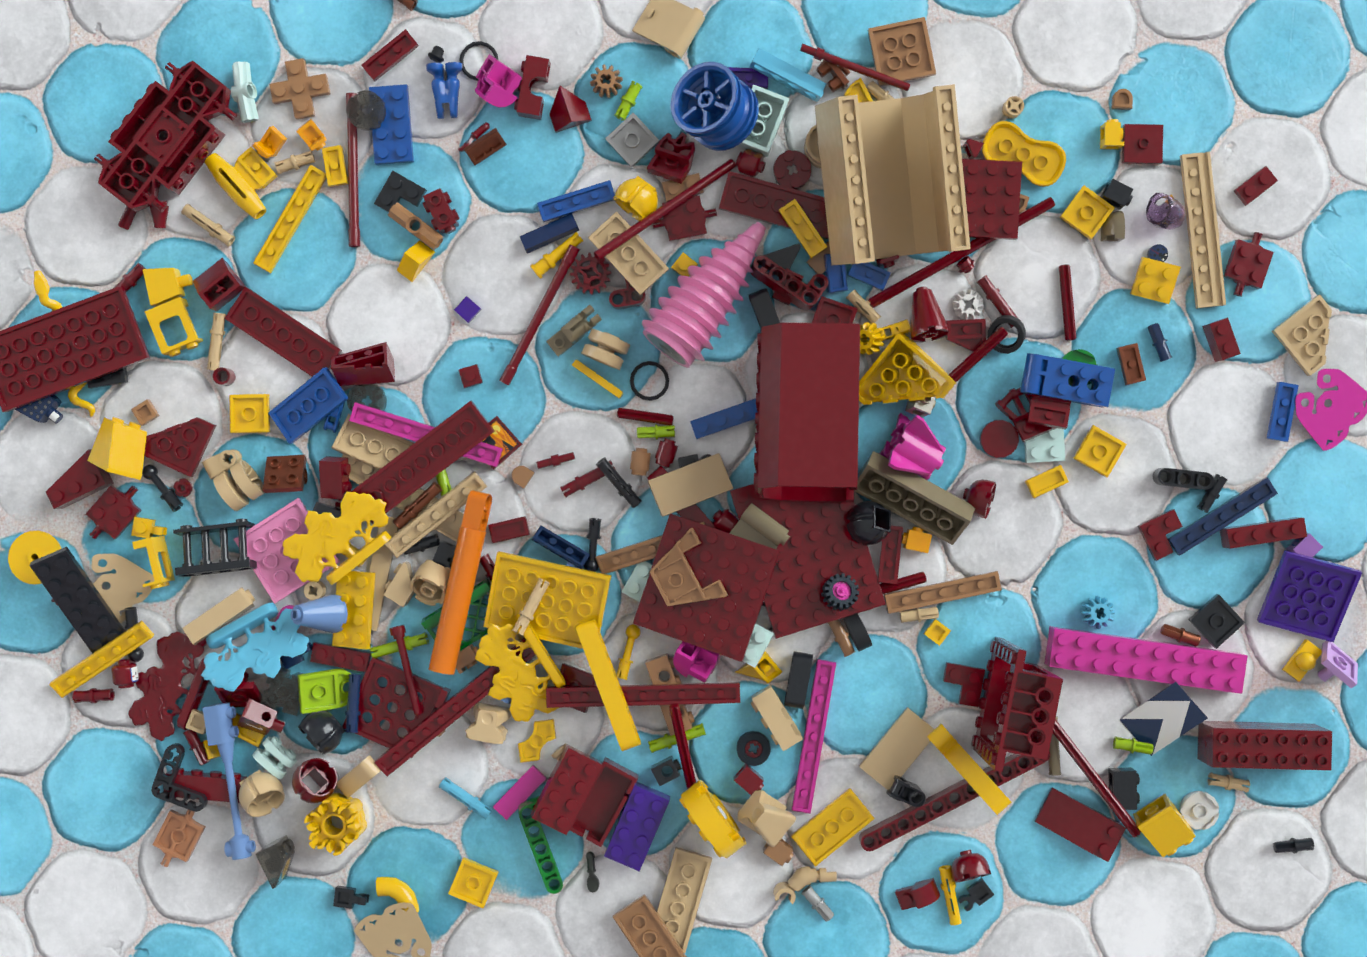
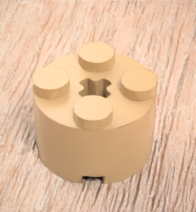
M426 560L425 563L420 565L409 584L410 591L412 592L413 590L416 594L415 598L426 605L435 606L436 603L442 604L451 569L432 560Z

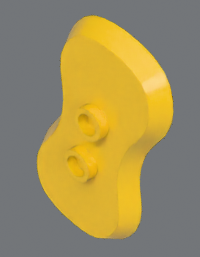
M1000 121L995 123L988 130L983 140L982 153L986 160L1022 162V174L1037 186L1044 187L1054 184L1065 168L1066 154L1062 147L1051 141L1035 140L1027 136L1012 122Z

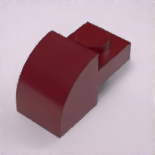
M934 878L919 881L913 886L895 891L901 910L913 907L920 909L934 903L940 897Z

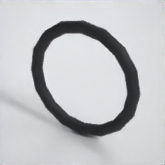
M482 41L468 44L462 50L459 59L460 63H462L463 73L478 81L476 76L471 75L464 67L463 59L468 49L473 46L482 45L490 49L494 58L498 59L496 50L490 44Z
M647 361L640 363L631 373V389L636 396L643 400L659 399L668 389V372L657 362ZM643 366H656L661 369L665 376V386L656 396H644L635 388V374Z

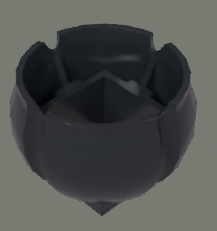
M860 502L851 508L847 514L846 519L850 520L846 524L848 532L858 544H877L885 539L888 533H891V510L886 509L877 502Z
M327 710L308 714L298 725L302 734H307L306 739L323 756L337 748L342 739V734L345 732L336 718Z

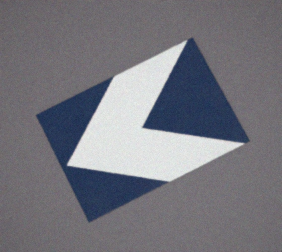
M1174 682L1120 719V721L1139 742L1153 744V753L1150 754L1152 756L1208 719V717L1178 683Z

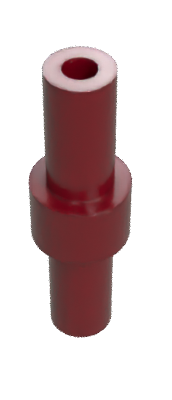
M574 452L560 456L558 454L552 455L551 458L537 461V467L540 469L552 465L553 467L559 466L563 462L574 460L575 455Z

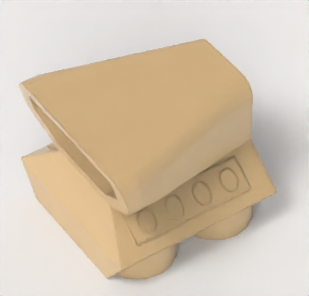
M478 702L473 708L475 722L465 730L466 738L493 744H503L508 730L502 723L511 717L509 708Z
M763 790L755 791L738 811V821L761 835L771 847L777 845L796 821V817L786 811L787 807Z

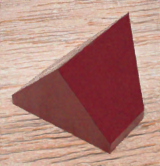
M559 86L550 111L555 133L592 121L586 102L564 87Z

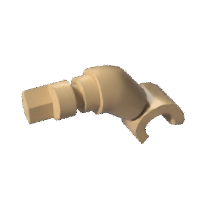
M810 866L801 867L794 872L788 882H780L774 887L775 901H778L780 895L786 892L790 894L788 896L789 901L793 904L796 899L795 891L798 892L806 885L816 883L817 880L819 882H836L837 873L827 872L826 868L816 870L815 868H810Z

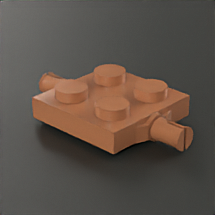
M174 810L169 811L153 843V846L165 853L160 863L164 867L169 866L172 857L179 858L185 862L189 861L206 827L192 818L195 811L187 810L186 814H180Z

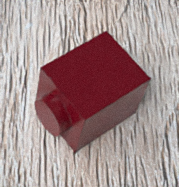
M744 764L734 776V781L750 795L755 791L761 790L764 786L763 777L747 764Z

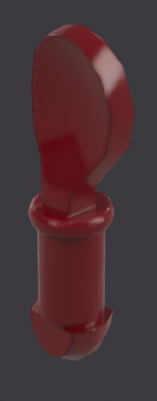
M485 122L474 132H471L470 138L458 148L459 152H464L465 147L470 145L474 139L477 140L490 128V124Z

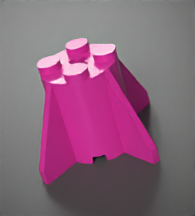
M900 413L896 428L891 433V436H893L891 441L886 442L884 449L879 454L889 459L888 466L891 468L912 472L928 480L935 469L941 468L944 462L941 458L946 447L938 442L922 417L916 415L910 421L908 417Z

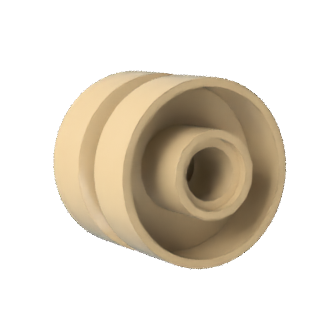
M240 460L230 467L231 474L224 471L213 479L219 495L234 511H239L248 505V497L255 500L264 494L263 483L260 477L244 460Z

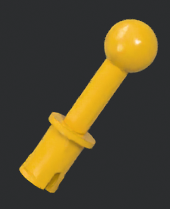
M635 624L629 625L625 631L628 638L623 658H618L620 662L616 673L617 678L628 679L631 663L633 664V661H630L635 639L641 633L640 628Z

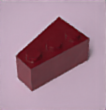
M387 342L331 357V369L340 386L395 382L394 358Z
M88 449L46 491L53 509H64L114 484L109 472L87 461L92 449Z

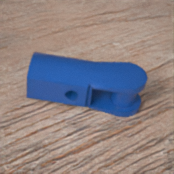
M345 402L326 417L324 430L329 429L333 430V433L337 432ZM331 416L336 418L335 423L330 422Z

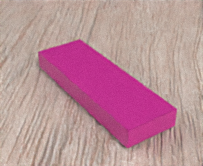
M532 765L493 808L507 820L547 777Z

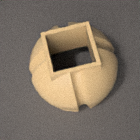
M258 770L240 782L239 802L241 807L251 817H261L272 813L271 809L279 808L285 799L282 783L270 773Z

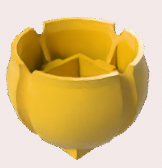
M638 175L636 178L629 179L620 184L613 197L614 201L626 213H632V217L638 221L657 209L658 197L656 188Z

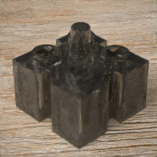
M281 667L274 679L267 678L266 683L270 684V688L264 690L261 704L274 710L283 707L282 712L298 716L301 712L297 675L304 673L297 672L290 675V669L286 670Z

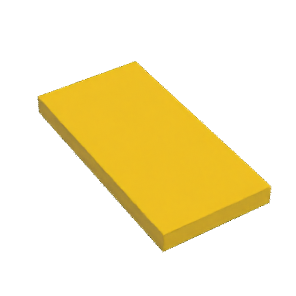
M849 788L794 832L791 837L816 867L875 818L852 789Z

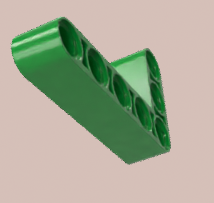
M537 796L521 803L518 807V814L545 887L549 893L557 894L562 890L563 882L541 822L533 819L531 814L529 816L522 814L524 809L529 808L532 810L539 798ZM532 826L539 828L538 832L534 834L530 833L529 829ZM538 844L545 845V849L542 851H537L535 848ZM545 862L552 863V866L548 869L542 867ZM553 879L559 881L556 886H550L549 882Z

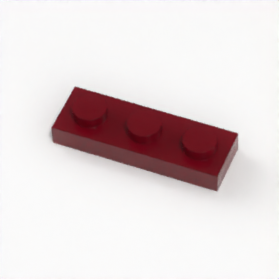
M405 29L361 66L375 82L419 45Z
M891 526V533H888L886 538L882 540L878 573L879 583L897 584L903 533V527Z
M315 642L313 643L310 662L366 672L370 663L371 653Z

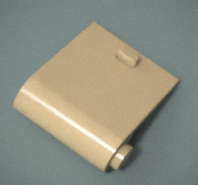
M650 0L632 31L664 47L669 54L681 59L705 21L704 13L698 8L694 7L692 9L675 0Z

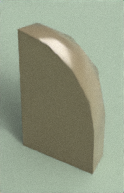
M1122 211L1111 213L1101 226V241H1121L1125 239V218Z

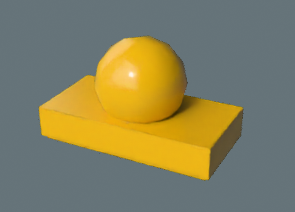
M1305 639L1282 670L1300 682L1308 671L1315 668L1316 660L1322 654V650Z

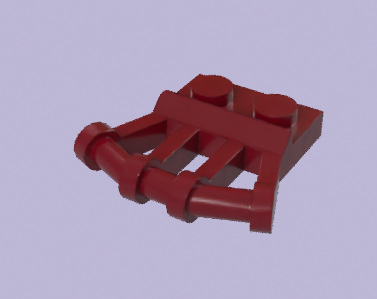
M1021 387L1010 389L1009 393L1002 400H998L995 403L996 407L1012 420L1022 442L1056 429L1027 423L1029 412L1026 413L1019 399V396L1025 394L1020 392ZM1025 394L1030 404L1032 395ZM1012 400H1013V402H1014V404H1015V406H1016V408H1017V410H1018L1020 416L1015 415V414L1006 406V405H1008Z

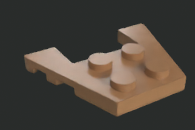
M690 528L675 546L649 571L667 606L728 596L721 580L702 589L684 553L701 544L694 528Z

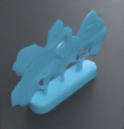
M274 603L264 604L206 638L209 648L216 649L225 645V648L220 654L213 652L205 656L203 661L205 669L201 676L204 677V680H210L213 686L232 692L243 681L247 668H252L255 674L261 675L265 673L267 677L274 679L281 668L280 657L289 656L293 658L303 654L307 650L309 638L302 633H297L301 625H296L291 619L292 609L285 608L281 612L279 619L272 622L269 620L277 615V607ZM264 623V631L262 633L251 634L250 631ZM274 625L276 630L273 631L270 626ZM246 634L248 638L246 644L240 647L232 645V640ZM228 649H230V659L225 661V653H228ZM222 655V659L219 661L218 657Z

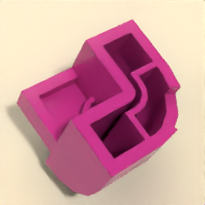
M489 54L476 76L478 83L475 92L493 106L499 108L507 107L517 99L512 93L518 88L522 77Z
M682 641L675 652L673 664L676 670L687 678L688 675H691L705 683L710 674L713 673L722 655Z

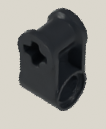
M898 775L894 776L891 788L886 791L893 799L905 802L913 807L922 806L926 800L925 794L917 784L907 781Z

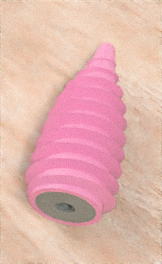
M761 223L752 224L744 233L739 234L734 241L725 242V248L711 249L712 258L707 256L699 257L701 267L689 266L688 273L690 277L678 276L677 281L680 288L676 286L668 287V293L671 298L659 297L658 302L662 309H649L652 321H642L644 327L643 334L651 344L674 362L689 368L695 359L705 361L701 351L703 348L713 350L709 340L711 336L721 338L717 330L719 324L729 326L725 318L726 313H737L732 303L734 300L743 301L739 293L741 286L749 287L744 279L747 272L753 273L750 265L753 258H756L755 253L765 235L766 228Z

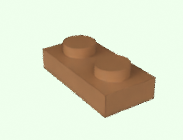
M699 173L686 176L682 184L671 180L662 182L666 202L699 181Z

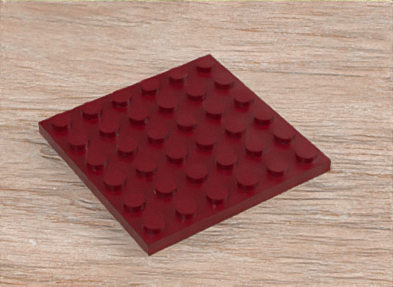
M670 514L652 568L675 546L690 528H694L701 544L686 551L684 555L702 589L721 580L728 596L667 606L651 574H649L633 624L743 662L780 551Z

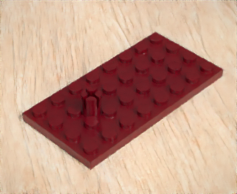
M115 287L0 331V407L2 412L12 411L150 358L124 287Z

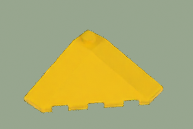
M897 333L859 381V401L863 405H872V402L894 403L905 399L916 401L925 400L926 397L945 398L956 382L907 335Z

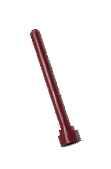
M405 625L389 628L390 634L397 642L415 716H420L422 711L404 642Z

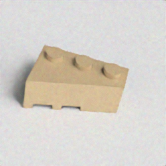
M771 684L751 696L753 701L750 704L756 713L760 712L763 717L760 720L766 729L769 728L771 730V738L776 745H780L783 751L803 740L801 732Z

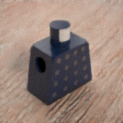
M55 394L15 409L40 423H46L50 419L57 424L63 418V414L56 410L62 402Z

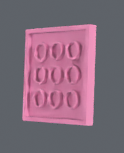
M300 498L295 499L246 531L247 557L257 561V569H253L274 604L310 582L308 580L302 582L295 574L299 560L283 555V541L294 534H308V529L304 524L308 510ZM236 537L234 541L239 547V538ZM335 554V562L336 564L340 563V560ZM322 558L323 562H328L327 559ZM325 566L322 570V574L327 570L331 569L332 567Z

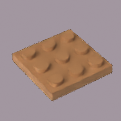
M925 17L868 28L869 41L877 72L903 82L936 75ZM878 81V85L880 87L889 85L881 81Z

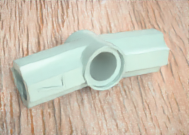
M234 62L232 65L234 86L231 87V96L238 104L241 122L258 121L259 118L254 100L257 97V90L251 81L250 63Z

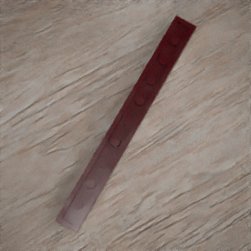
M523 638L520 642L525 643L526 639ZM514 646L511 650L519 649L520 646ZM532 648L523 650L522 659L527 663L535 656ZM489 666L378 757L374 763L388 777L488 695L490 688L494 685L492 683L493 676L500 672L499 667Z
M740 682L620 685L628 706L740 703ZM597 686L546 688L547 708L604 706Z

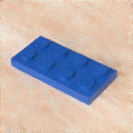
M408 85L369 87L374 163L382 165L414 162Z
M324 367L273 408L269 415L288 443L293 444L349 398L329 369Z

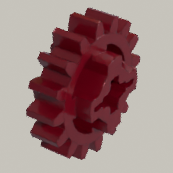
M590 252L586 258L582 254V260L575 259L577 265H571V269L574 272L570 273V276L575 277L571 282L572 284L578 283L576 289L580 290L583 288V294H586L587 290L590 291L591 295L594 294V290L601 293V287L607 288L605 282H611V279L607 277V275L612 274L611 271L607 270L610 265L609 263L604 264L605 258L597 260L595 256L592 257ZM590 262L589 265L585 267L582 266L584 263ZM598 264L603 268L604 274L598 272ZM592 269L596 275L588 278L585 272H590ZM578 274L583 275V284L580 282ZM596 281H600L599 284H597V285H595V286H591L592 283H594V282H596Z

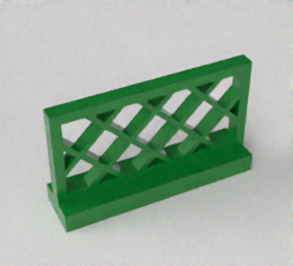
M487 578L474 586L470 604L478 606L476 615L468 614L467 617L474 618L475 624L474 628L465 627L464 629L473 632L472 638L468 641L462 640L463 644H461L460 651L488 634V628L485 630L476 629L478 619L485 621V617L478 615L480 606L487 608L488 605L481 603L482 597L490 593L491 584ZM442 607L423 618L421 622L434 641L436 633L432 628L439 624Z

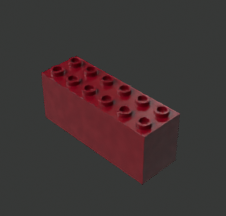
M1203 721L1198 725L1197 759L1216 768L1331 771L1332 731L1316 724Z

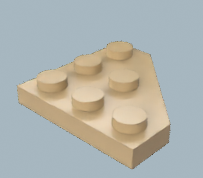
M1321 295L1315 296L1272 330L1273 334L1307 376H1311L1326 364L1325 352L1329 339L1330 329L1328 327L1332 309Z

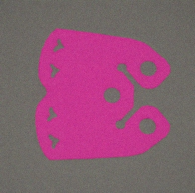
M1321 369L1318 372L1317 385L1319 388L1325 389L1337 386L1338 390L1324 391L1317 399L1316 414L1312 413L1314 409V395L1311 392L1299 393L1295 399L1296 415L1299 421L1323 451L1332 449L1341 443L1348 435L1350 425L1359 423L1367 414V402H1365V407H1363L1362 402L1367 400V391L1339 369ZM1325 375H1330L1331 380L1329 383L1323 381ZM1305 398L1309 400L1307 407L1301 405V401ZM1326 399L1332 401L1330 407H1325L1324 402ZM1327 440H1332V441H1333V442H1331V443L1329 442L1328 445H1326Z

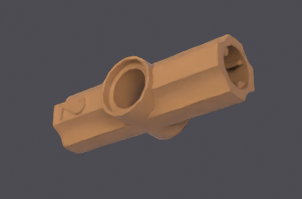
M397 202L389 210L388 216L434 251L442 243L444 237L400 203ZM415 222H420V228L413 231L412 225Z

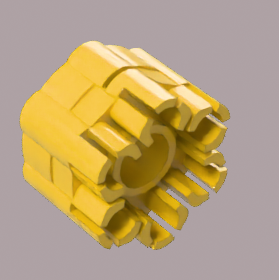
M334 792L327 799L323 800L304 819V824L309 822L306 826L307 829L312 831L309 835V840H311L309 842L310 847L313 849L316 847L317 849L326 847L329 853L333 850L335 851L333 853L334 856L340 855L367 828L361 800L352 797L346 798L345 795L339 792ZM332 816H337L342 820L343 828H337L332 824Z

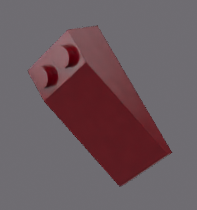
M1053 787L1035 819L1036 823L1109 862L1126 830V827L1120 822Z

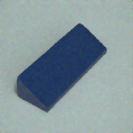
M541 525L531 539L582 569L590 556L586 551Z

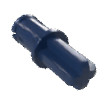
M1155 323L1148 326L1154 343L1152 346H1155L1160 362L1172 358L1166 343L1168 340L1164 338L1159 324Z

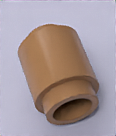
M636 448V451H632L631 474L646 476L647 471H649L651 453H647V449Z

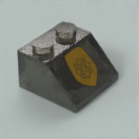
M287 835L267 844L256 853V857L272 889L276 888L287 877L295 853L294 843L291 839H288Z

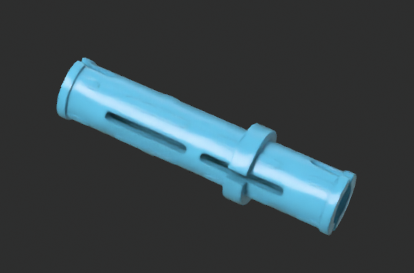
M447 777L439 785V788L467 806L469 811L476 812L485 820L493 810L483 804L477 796L470 795Z

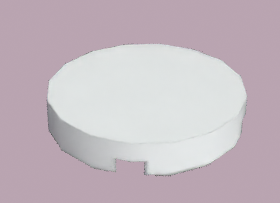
M1190 792L1180 803L1179 811L1193 829H1209L1219 818V805L1215 798L1206 792Z

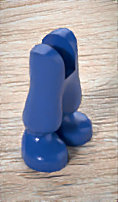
M448 62L445 64L446 81L444 80L443 64H426L427 72L434 76L431 85L438 119H444V103H449L451 118H457L460 81L457 75L462 70V63Z

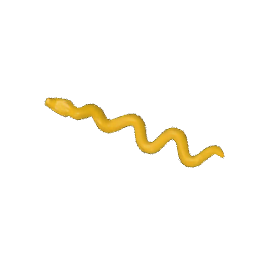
M39 270L34 271V288L39 296L40 303L52 309V311L62 308L61 303L48 297L50 286L42 272ZM87 382L70 388L68 391L70 402L89 410V415L92 417L95 413L93 404L78 397V392Z

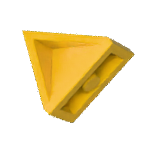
M765 651L756 668L745 663L735 673L760 679L768 684L780 675L782 671Z

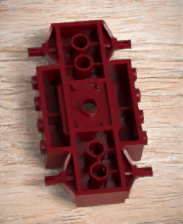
M194 61L188 62L180 69L171 64V62L167 63L165 69L174 76L169 90L157 81L150 84L144 96L134 104V109L131 113L123 118L121 126L112 132L108 142L122 153L117 154L110 160L105 159L101 154H97V157L94 158L103 168L98 184L136 212L149 206H154L160 212H163L167 206L158 200L160 183L180 195L204 164L206 158L211 155L225 137V134L211 124L209 120L222 114L226 115L231 121H234L237 117V114L228 107L231 90ZM162 131H167V139L161 141L159 134Z

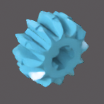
M1095 596V600L1088 598L1089 605L1083 603V607L1087 609L1081 611V614L1087 615L1083 618V621L1089 622L1088 626L1093 627L1095 625L1097 629H1101L1102 625L1108 627L1107 620L1114 621L1110 614H1115V611L1109 610L1113 607V604L1107 603V598L1101 599L1100 596ZM1096 609L1101 612L1100 616L1095 613Z

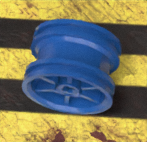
M713 61L703 62L689 69L677 82L670 103L671 114L676 124L703 146L715 151H725L742 143L752 132L759 112L758 100L753 90L745 82L738 79L728 67Z

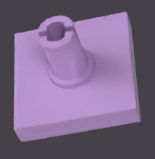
M1323 642L1321 664L1325 667L1318 671L1319 678L1326 682L1335 675L1352 689L1357 685L1358 663L1333 642Z

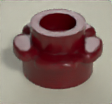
M969 256L961 259L956 265L959 269L958 272H964L965 274L970 272L974 268V259L972 260Z
M185 478L174 483L175 494L179 497L189 496L193 489L192 483Z

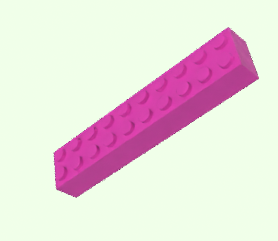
M1049 626L1044 664L1055 668L1169 684L1177 682L1178 685L1242 694L1248 655L1238 652Z

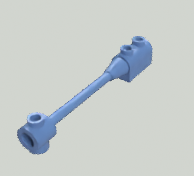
M230 703L213 704L203 707L208 746L217 745L225 766L235 834L225 843L224 850L227 857H232V860H239L252 856L251 852L255 851L256 844L254 840L250 841L248 835L242 833L232 765L235 737L239 735L238 727L233 726L232 718L236 717L235 707H230Z

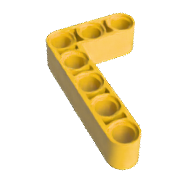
M942 724L926 736L996 815L1012 803Z

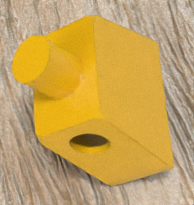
M176 268L143 269L150 305L154 307L178 297H184V287L193 285L191 275L181 276L180 270Z

